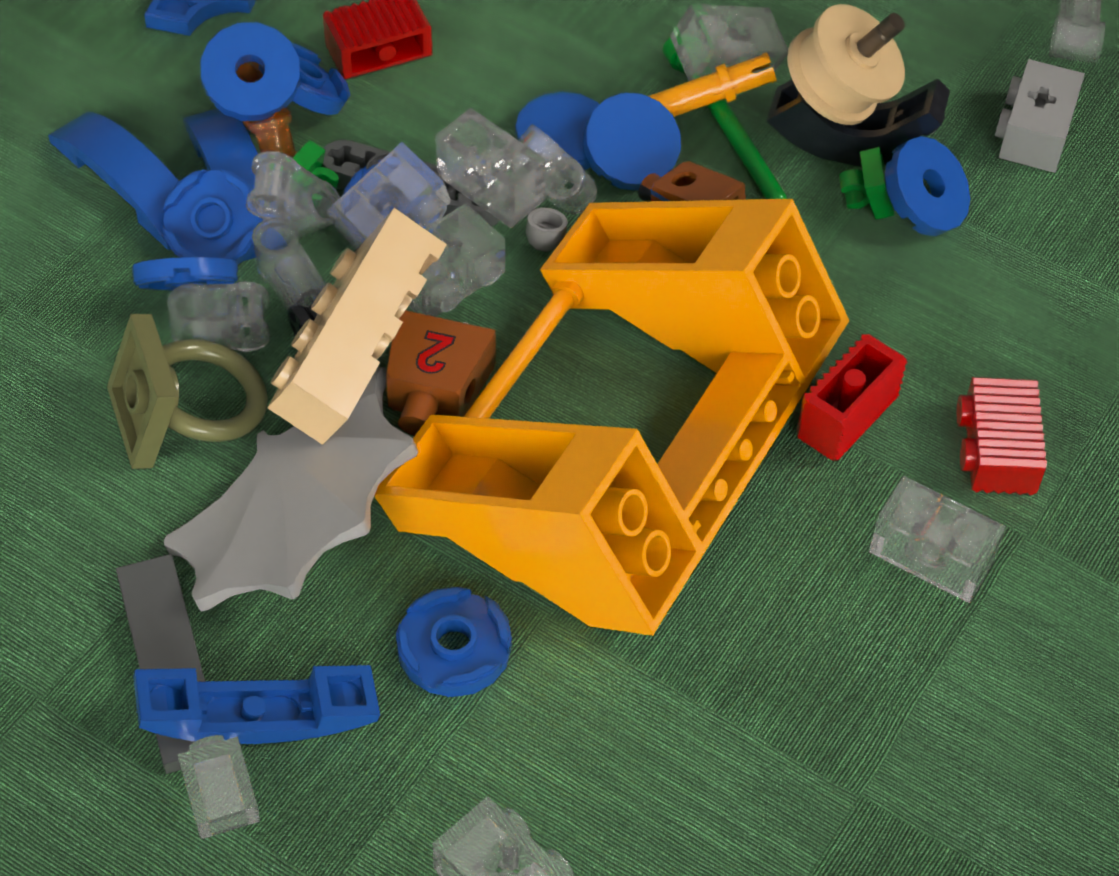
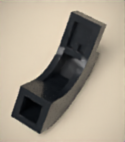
M937 78L894 101L877 103L874 112L861 123L843 125L835 123L815 111L804 100L791 79L777 87L766 121L788 141L819 158L862 167L860 151L879 147L886 166L887 162L892 160V152L898 145L921 135H930L942 125L950 90Z

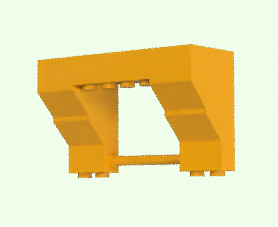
M793 199L589 203L540 268L543 277L552 291V298L464 417L430 415L413 437L418 448L417 456L394 469L378 485L374 497L397 531L447 537L513 581L524 583L590 627L653 636L850 321ZM569 309H609L670 349L683 351L717 373L658 463H656L638 429L489 419Z

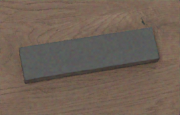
M172 554L116 568L140 669L196 668L197 681L204 682L205 678ZM156 734L166 774L225 758L222 744L188 741Z

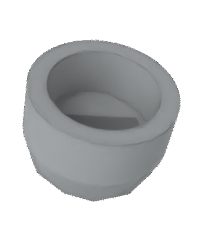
M552 208L532 210L528 214L525 229L529 244L536 250L543 252L554 250L566 235L567 218L560 211Z

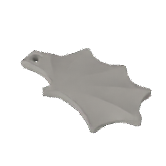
M377 367L348 420L323 445L295 426L280 435H268L264 430L257 434L256 455L228 490L188 523L166 535L164 545L169 554L182 557L195 569L196 582L191 595L201 612L211 609L231 596L259 589L271 591L289 599H295L300 595L306 574L323 552L343 542L365 536L370 532L371 503L378 485L394 469L418 454V448L414 439L392 426L383 416V392L387 386V369L385 367Z

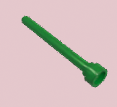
M681 30L666 40L662 51L674 70L687 74L691 80L709 74L703 64L704 46L694 31ZM726 99L707 105L764 198L787 199L782 187L732 108L726 102Z

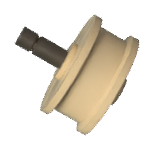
M839 4L827 8L817 18L814 27L800 32L792 40L788 49L787 62L789 72L804 100L823 117L835 123L855 125L867 119L874 112L877 103H883L893 98L901 90L905 79L902 55L893 39L905 28L902 17L896 13H891L883 21L879 22L869 13L851 5Z

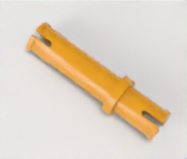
M764 52L762 55L727 68L725 64L715 66L716 72L649 95L648 97L659 101L673 117L723 99H726V102L729 103L736 100L737 94L771 82H777L773 67L755 74L753 73L771 66L769 55L767 52Z

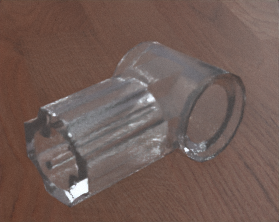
M1059 0L1058 15L1055 19L1050 41L1049 57L1097 64L1105 35V22L1100 21L1101 0Z
M270 218L260 222L252 234L256 268L259 277L273 287L286 309L297 304L305 307L313 304L315 298L325 287L326 282L300 244L297 227L291 221L284 218Z

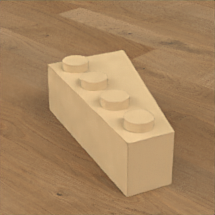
M393 208L355 252L346 248L330 271V275L336 278L333 285L327 283L311 306V310L317 313L315 320L313 321L309 318L291 344L298 352L294 358L288 356L271 381V384L278 389L268 409L323 445L350 417L380 364L377 359L394 339L403 323L399 318L405 312L412 299L418 297L427 279L422 274L433 262L440 258L447 244L396 208Z

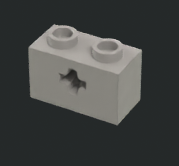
M1028 59L1023 77L1013 76L1005 104L1013 106V109L1003 108L995 132V137L1003 138L999 158L1056 173L1085 73Z

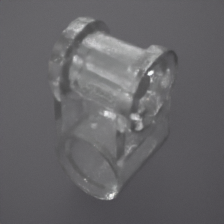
M533 124L527 128L500 162L506 170L533 191L536 190L561 211L568 214L582 213L589 203H593L596 199L597 188L595 182L584 171L583 167L553 139ZM568 181L574 184L571 189L564 187Z
M266 151L257 154L253 158L251 169L255 175L254 187L248 193L245 204L251 214L266 220L280 229L286 236L293 239L302 238L336 224L341 219L342 202L336 189L330 183L321 180L284 153Z
M247 281L234 284L201 285L189 283L175 288L169 294L167 300L172 341L184 339L207 340L224 345L232 350L245 352L263 348L270 339V328L265 322L264 311L269 306V293L267 289L260 284ZM243 297L248 298V306H243ZM244 327H249V336L244 335Z

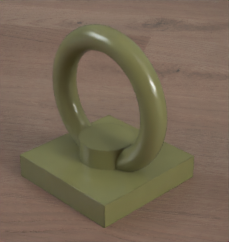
M130 314L107 389L132 469L154 467L167 428L192 439L207 442H223L240 438L250 433L259 425L267 409V390L259 372L246 358L224 345L207 340L184 339L162 346L152 314ZM196 360L208 362L225 369L240 382L245 391L246 404L244 409L236 416L225 420L202 419L184 412L178 408L179 383L177 374L171 365L181 361Z

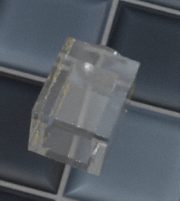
M221 735L205 737L190 744L188 747L189 751L177 754L200 839L260 822L258 805L238 736L227 740Z

